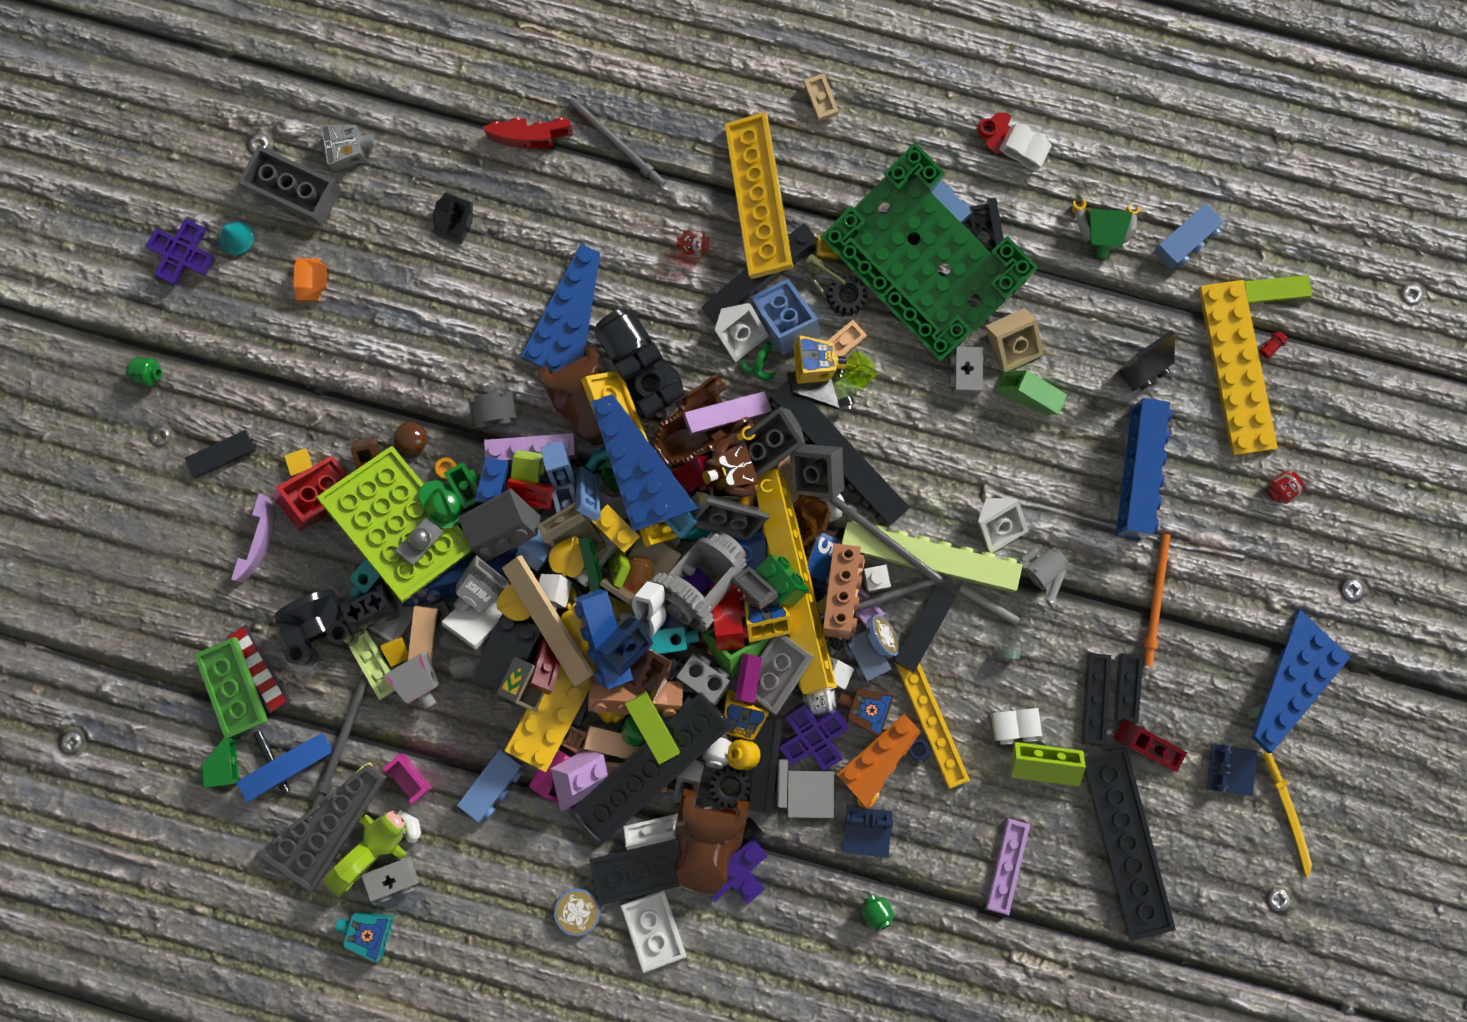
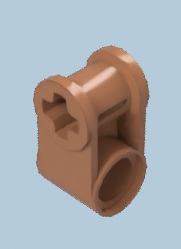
M571 725L568 730L569 735L566 739H563L561 745L578 754L585 750L583 748L584 744L582 748L580 746L584 738L586 739L587 732Z

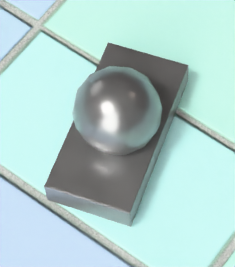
M425 518L417 528L410 532L405 541L395 550V553L414 567L444 534V531Z
M750 566L731 578L732 584L745 595L747 602L757 606L759 609L778 598V592Z

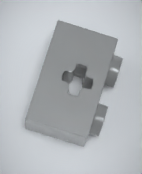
M957 346L954 352L950 353V366H953V375L950 374L949 387L953 388V394L980 395L983 391V347ZM963 367H966V370L969 372L968 375H965V371L962 370Z
M411 856L362 875L370 902L377 899L378 903L392 899L391 894L400 891L401 895L414 890L413 885L419 883ZM395 878L396 882L388 884L387 880Z

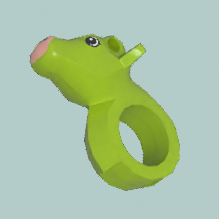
M390 811L375 821L368 815L362 817L361 820L365 826L363 840L323 880V883L331 893L338 898L341 897L365 874L380 855L391 853L396 857L404 858L406 852L398 844L404 837L406 829L404 828L405 821L399 814Z

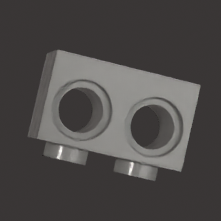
M692 654L677 675V678L696 692L700 693L702 691L708 700L717 706L732 684L728 680L730 675L720 668L715 671L709 666L712 662L702 655L697 658ZM695 666H701V675L696 678L692 677V669ZM714 679H719L721 682L720 688L716 691L710 690V682Z

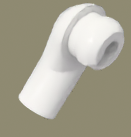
M400 810L398 814L405 821V838L409 843H415L421 836L419 821L417 818Z

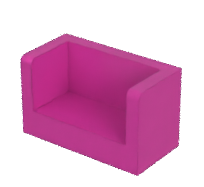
M398 754L382 768V771L389 773L410 798L408 802L411 805L419 802L434 788L406 754Z

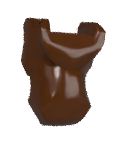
M587 344L583 346L584 353L586 354L585 357L551 374L547 367L544 366L537 375L555 410L563 416L565 415L571 422L575 435L587 443L597 446L604 443L581 379L585 376L607 373L609 371L595 345Z
M718 374L711 376L700 386L686 393V397L679 404V409L672 416L659 423L652 444L670 468H678L706 452L713 451L719 441L734 433H741V429L745 426H750L751 428L746 429L744 434L754 427L749 417H745L731 425L694 435L689 434L683 418L684 412L723 402L719 395L726 387Z
M683 789L674 830L679 846L674 870L682 891L713 897L727 882L730 859L742 845L750 802L738 800L736 802L735 814L693 806L696 796L695 791Z

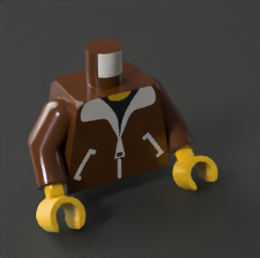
M750 426L743 427L739 434L734 433L719 441L712 452L713 457L707 460L709 470L704 471L702 474L706 484L714 482L718 491L725 490L727 494L739 498L756 495L759 491L768 494L773 490H765L763 488V483L771 482L770 479H764L759 485L755 484L759 481L745 441L741 442L743 439L751 440L754 438L755 434L750 437H745L744 431L751 428Z

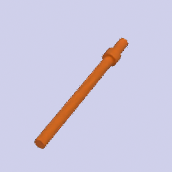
M1169 534L1161 535L1148 635L1144 639V648L1146 649L1143 666L1153 667L1154 652L1158 648V640L1156 638L1171 537Z

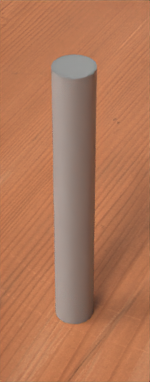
M962 584L958 592L1015 626L1019 623L1020 617Z

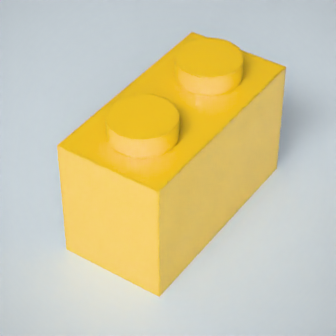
M608 504L600 511V517L596 522L591 520L623 553L640 537L636 532H633L632 528Z

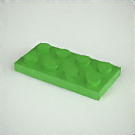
M237 637L230 638L194 654L224 738L234 737L268 722Z

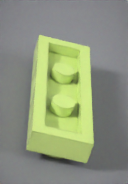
M365 630V633L359 636V641L355 645L349 646L378 699L382 700L395 692L383 676L391 670L368 630Z

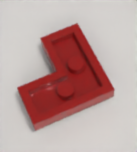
M508 479L506 491L512 489L530 507L551 509L553 485Z

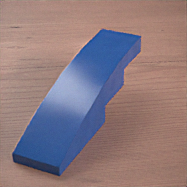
M321 733L237 781L236 784L245 800L251 802L268 790L276 788L288 779L299 775L331 755L333 748L325 734Z

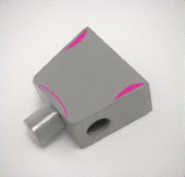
M426 650L383 675L405 703L408 704L418 698L424 709L436 703L430 691L437 687L439 682Z

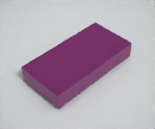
M742 653L735 700L755 703L762 657Z

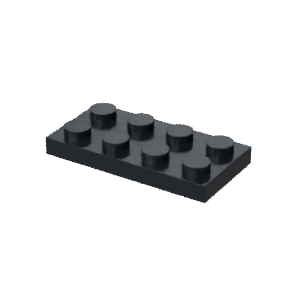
M677 839L589 859L599 906L680 887L674 870V863L679 851Z

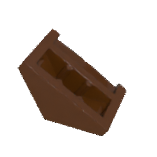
M803 495L793 503L803 548H806L826 532L831 512L826 502L812 496Z
M649 648L630 667L633 680L626 682V687L638 694L647 692L651 701L654 702L669 678L672 661Z

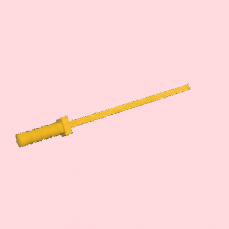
M1264 751L1261 754L1274 781L1271 785L1277 789L1294 836L1304 875L1309 877L1312 863L1296 811L1286 788V785L1289 783L1286 779L1282 778L1272 753Z

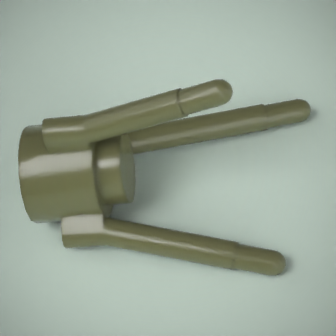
M813 254L802 265V268L806 270L804 275L812 282L824 299H827L828 296L813 275L819 276L823 271L843 285L846 283L835 273L843 277L847 273L825 262L820 257L817 258Z

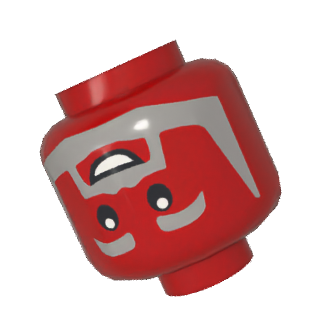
M1283 471L1269 481L1270 490L1268 494L1275 502L1280 501L1287 504L1303 493L1302 487L1304 483L1295 472Z

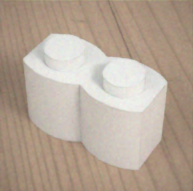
M1016 123L1010 127L1000 147V151L1008 157L1017 160L1024 167L1036 171L1041 168L1052 145L1045 136L1035 135L1027 125Z
M647 581L634 596L632 608L635 614L634 618L642 623L646 632L652 638L666 619V611L663 606L665 590L662 585Z
M1038 708L991 713L994 741L1000 740L1001 745L1012 744L1014 739L1023 738V742L1037 741L1036 736H1042Z

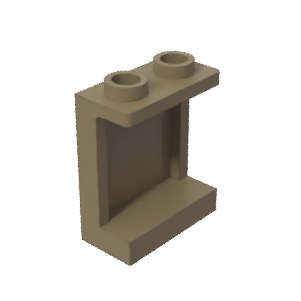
M576 502L537 525L541 538L546 544L549 543L552 548L572 536H577L579 539L593 538L597 557H600L608 550L603 537L590 519L576 511Z

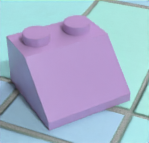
M585 749L551 768L560 810L564 811L582 801L607 778L608 772L604 754Z

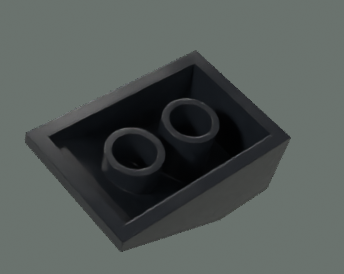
M1173 330L1135 354L1118 370L1133 392L1138 388L1143 391L1153 384L1151 381L1153 378L1158 376L1160 379L1170 372L1169 367L1175 363V333Z
M502 613L492 629L473 678L498 690L514 657L533 665L543 636L539 628L525 620L515 621L509 619Z

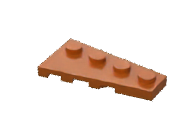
M903 714L880 737L875 739L837 773V776L867 809L872 804L871 801L877 792L879 793L883 788V783L890 773L892 774L896 769L901 757L905 756L919 736L920 730Z

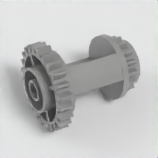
M710 532L705 538L698 539L668 575L659 572L650 582L663 586L665 590L663 606L668 614L685 626L689 625L692 630L695 628L698 632H704L713 624L712 610L734 586L731 578L742 572V569L746 566V553L741 545L729 535L723 532L714 534ZM700 559L714 572L722 576L705 598L695 587L684 580L687 574L690 576L694 574V566Z

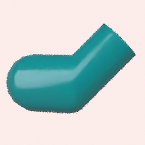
M606 448L594 451L585 467L594 472L601 461L608 460Z

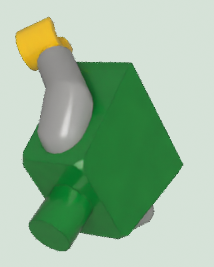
M1082 200V207H1078L1076 201L1073 202L1072 212L1076 216L1077 225L1083 238L1087 240L1088 244L1098 245L1096 258L1109 259L1111 246L1122 247L1137 230L1139 206L1134 211L1130 209L1131 204L1124 211L1087 208L1085 211V200Z

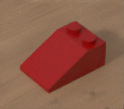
M331 455L277 486L273 498L297 530L301 532L328 514L317 500V496L348 475L334 456Z

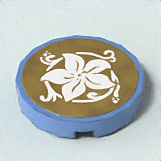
M876 614L869 618L866 628H870L871 633L868 634V638L873 648L879 655H886L887 659L896 656L899 652V643L892 626L881 615Z
M581 888L568 890L561 895L554 910L555 920L559 928L568 935L573 936L585 935L593 930L599 921L601 913L595 895Z

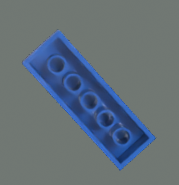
M1142 398L1131 407L1115 536L1142 540L1153 535L1158 530L1159 519L1156 518L1162 502L1159 490L1164 483L1162 466L1165 465L1167 460V453L1164 452L1170 435L1169 431H1167V424L1172 417V409H1169L1170 402Z

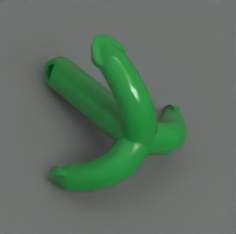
M766 341L763 344L753 367H748L744 359L741 360L740 366L745 374L754 375L762 381L770 380L776 375L775 372H761L772 348V343Z

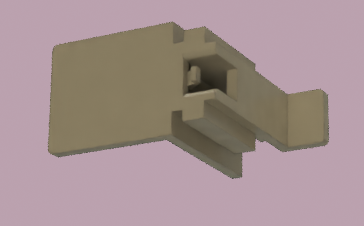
M640 535L627 557L630 570L622 588L614 586L612 578L601 580L599 585L632 606L634 596L647 581L650 582L651 578L655 577L659 572L668 575L675 567L682 555L675 550L685 539L677 538L646 547Z

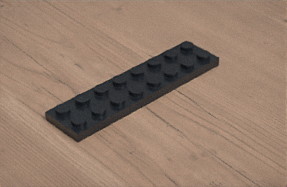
M702 691L665 724L680 754L659 764L647 742H645L569 812L598 848L733 726Z
M1127 747L1084 756L1086 766L1084 772L1128 939L1133 941L1176 930Z

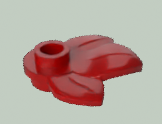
M996 113L991 119L981 120L977 126L978 135L985 140L987 148L994 153L1003 154L1000 151V147L1010 129L1008 125L1011 120L1010 114ZM984 128H989L991 132H985Z

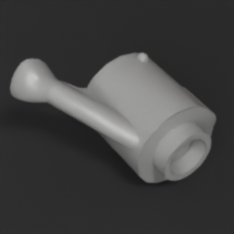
M1033 548L1021 558L1020 564H1023L1022 568L1026 571L1032 582L1041 590H1046V598L1044 600L1054 610L1057 604L1056 596L1068 571L1066 566L1068 561L1059 550L1053 551L1051 549L1046 550L1035 559L1039 552Z

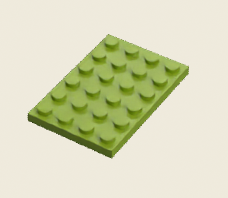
M390 446L318 495L317 500L400 602L404 603L473 551L469 547L464 532L456 525L450 529L440 528L444 531V534L414 567L395 553V550L405 541L410 532L417 528L425 518H429L419 499V491L423 486V482L394 447Z

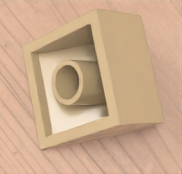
M1025 308L986 325L989 343L1004 372L1044 355L1037 319Z

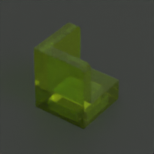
M855 350L847 358L845 376L847 381L864 390L878 374L872 359Z

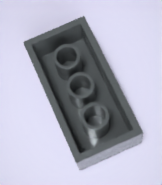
M260 145L256 147L238 180L239 185L246 192L321 227L342 191L335 180Z

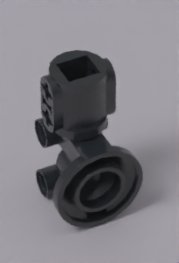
M620 308L603 317L596 324V329L593 331L612 364L626 383L639 418L656 421L670 416L679 407L681 400L686 397L678 372L668 363L661 361L663 357L655 343L651 341L632 308ZM648 377H656L661 381V384L657 391L647 392L642 388V382Z
M382 582L376 585L375 590L352 601L347 599L341 603L334 590L319 591L289 603L278 610L273 617L287 646L284 652L287 662L309 667L313 666L318 660V652L312 647V642L327 636L331 642L344 646L355 645L359 641V636L365 633V629L388 618L393 620L400 616V612L389 588Z

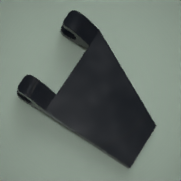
M836 369L835 374L829 381L797 384L796 371L787 373L791 392L794 395L842 411H848L854 405V400L851 396L837 400L832 379L838 380L842 378L845 369Z

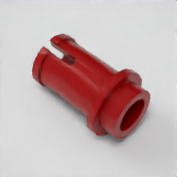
M1280 331L1271 335L1272 338L1259 349V353L1264 358L1270 359L1281 346L1284 347L1288 338Z

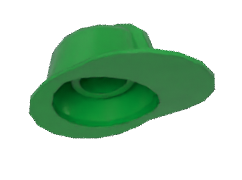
M437 480L423 484L419 491V499L429 520L442 529H450L458 525L460 522L459 516L463 512L460 500L448 484Z

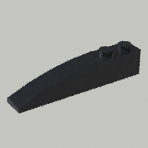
M805 223L788 235L793 265L817 248L818 239ZM747 267L701 308L715 325L722 308L742 305L750 299V296L758 293L787 270L751 279Z

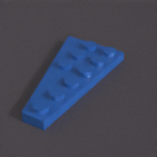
M580 244L521 355L522 359L540 368L546 366L550 373H553L584 357L583 346L587 345L591 310L595 295L594 291L601 257L599 252Z
M610 394L591 401L633 532L698 510L699 508L673 476V473L632 421L617 398Z
M1301 610L1295 611L1293 617L1295 620L1292 628L1288 631L1285 648L1280 653L1271 679L1270 690L1265 695V704L1262 712H1259L1251 738L1267 753H1272L1350 658L1339 645Z

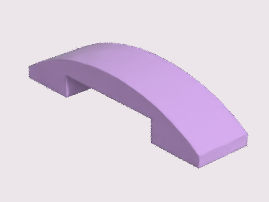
M258 494L252 513L253 516L260 518L247 560L237 559L231 580L242 583L246 581L261 563L269 546L273 529V509L271 499L262 494Z

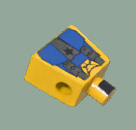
M799 336L793 346L797 384L829 381L835 374L836 369L846 368V356L835 355L832 342Z
M773 600L759 609L757 606H753L747 601L745 602L749 643L792 633L790 614L783 604Z
M728 689L724 716L733 725L726 732V734H730L729 740L733 742L735 740H743V738L755 739L769 714V710L756 700L755 703L735 700L736 691Z

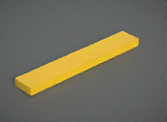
M894 662L947 788L951 789L970 781L920 663L915 672L912 673Z

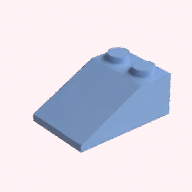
M789 278L750 296L771 339L782 355L793 351V346L799 336L814 339L821 337L818 318Z

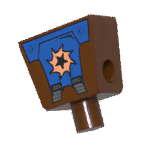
M857 688L854 697L841 693L837 706L849 710L846 717L847 720L880 737L894 695Z

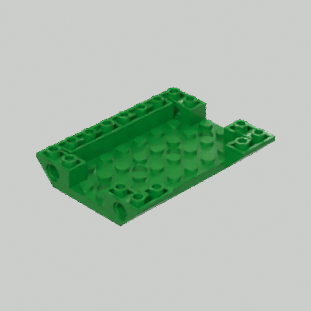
M914 142L883 173L885 177L854 208L850 206L820 238L941 362L1015 294L1039 267L1008 236L990 253L932 194L946 173ZM882 203L890 204L889 213L880 214L879 206ZM913 233L920 235L921 239L917 245H911L908 242L909 236ZM942 264H947L951 268L947 276H941L938 273V269ZM972 295H978L981 298L979 306L971 307L968 304V300Z

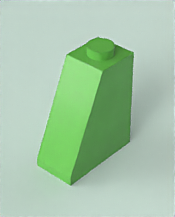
M1028 370L1002 372L994 391L1001 396L1045 415L1059 414L1064 407V401L1067 394Z

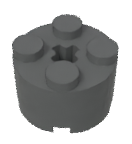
M499 392L474 396L475 399L468 398L472 425L476 429L480 428V430L492 429L493 424L496 423L502 426L514 425V420L517 417L512 392H505L506 395L500 396Z

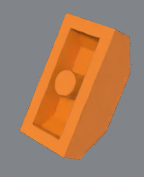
M297 258L294 264V292L296 301L298 303L320 302V294L327 287V265L323 264L319 258Z

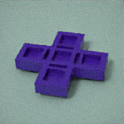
M186 218L175 237L155 228L145 246L147 249L163 256L154 275L174 286L177 285L186 268L206 276L215 257L197 247L207 230Z
M804 702L785 714V718L796 734L780 743L779 748L791 765L809 754L814 757L823 771L843 760L842 755L831 740L849 730V726L836 708L816 720Z
M755 840L748 841L733 854L729 862L728 880L716 895L711 896L714 901L718 900L733 887L748 905L765 890L751 872L753 868L767 857V854Z

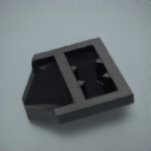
M445 192L435 204L433 212L434 234L462 244L473 222V202Z

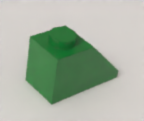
M224 738L202 764L203 769L200 772V779L204 783V788L236 784L239 781L236 738Z

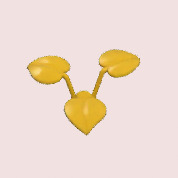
M572 536L556 544L549 554L551 569L556 573H562V576L565 578L566 575L573 578L578 577L585 567L577 536ZM512 584L507 586L499 595L496 605L497 610L515 621L528 619L531 615ZM571 586L567 603L569 611L562 614L561 620L572 637L583 639L580 628L583 626L581 620L576 617L574 612V606L576 605L574 598L577 597V591Z

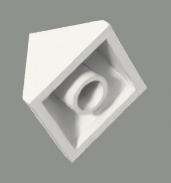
M747 303L721 309L715 332L732 360L736 363L769 335L751 304Z
M985 499L978 522L988 551L993 553L1027 533L1028 528L1017 499Z

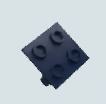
M1211 744L1207 789L1253 797L1257 751Z
M847 806L843 853L888 858L891 828H893V811Z

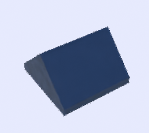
M628 617L595 651L621 677L649 649L653 641L638 619Z

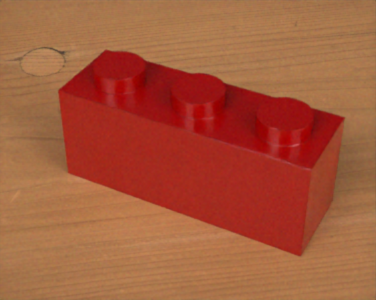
M716 584L710 585L711 590ZM735 585L713 609L717 651L744 648V639L748 638L747 624L742 625V621H746L745 607L740 608V604H744L743 593L738 591Z

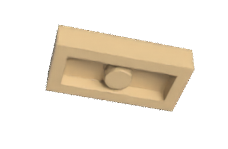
M824 73L804 80V86L818 122L838 115L839 110Z

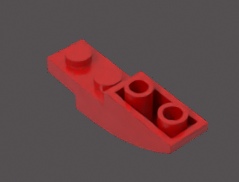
M512 118L507 122L500 123L496 121L483 126L487 139L517 148L554 147L553 138L573 135L569 118H556L546 123L535 122L528 126L526 118Z

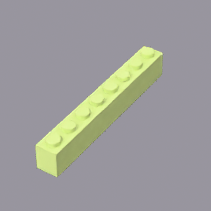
M854 520L846 523L841 544L861 546L860 555L916 569ZM875 525L938 574L1012 593L1017 591L1023 564L1017 563V560L1014 558L1004 557L1002 560L995 558L993 553L982 552V554L974 553V549L960 546V549L951 547L952 544L939 541L937 544L929 542L930 538L917 536V538L908 537L907 532L895 530V533L886 531V527Z

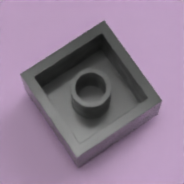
M804 444L790 455L792 494L834 498L844 491L842 447Z

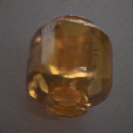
M633 556V559L628 561L630 570L625 582L631 584V589L640 590L647 581L650 582L654 578L656 566L651 562V558Z

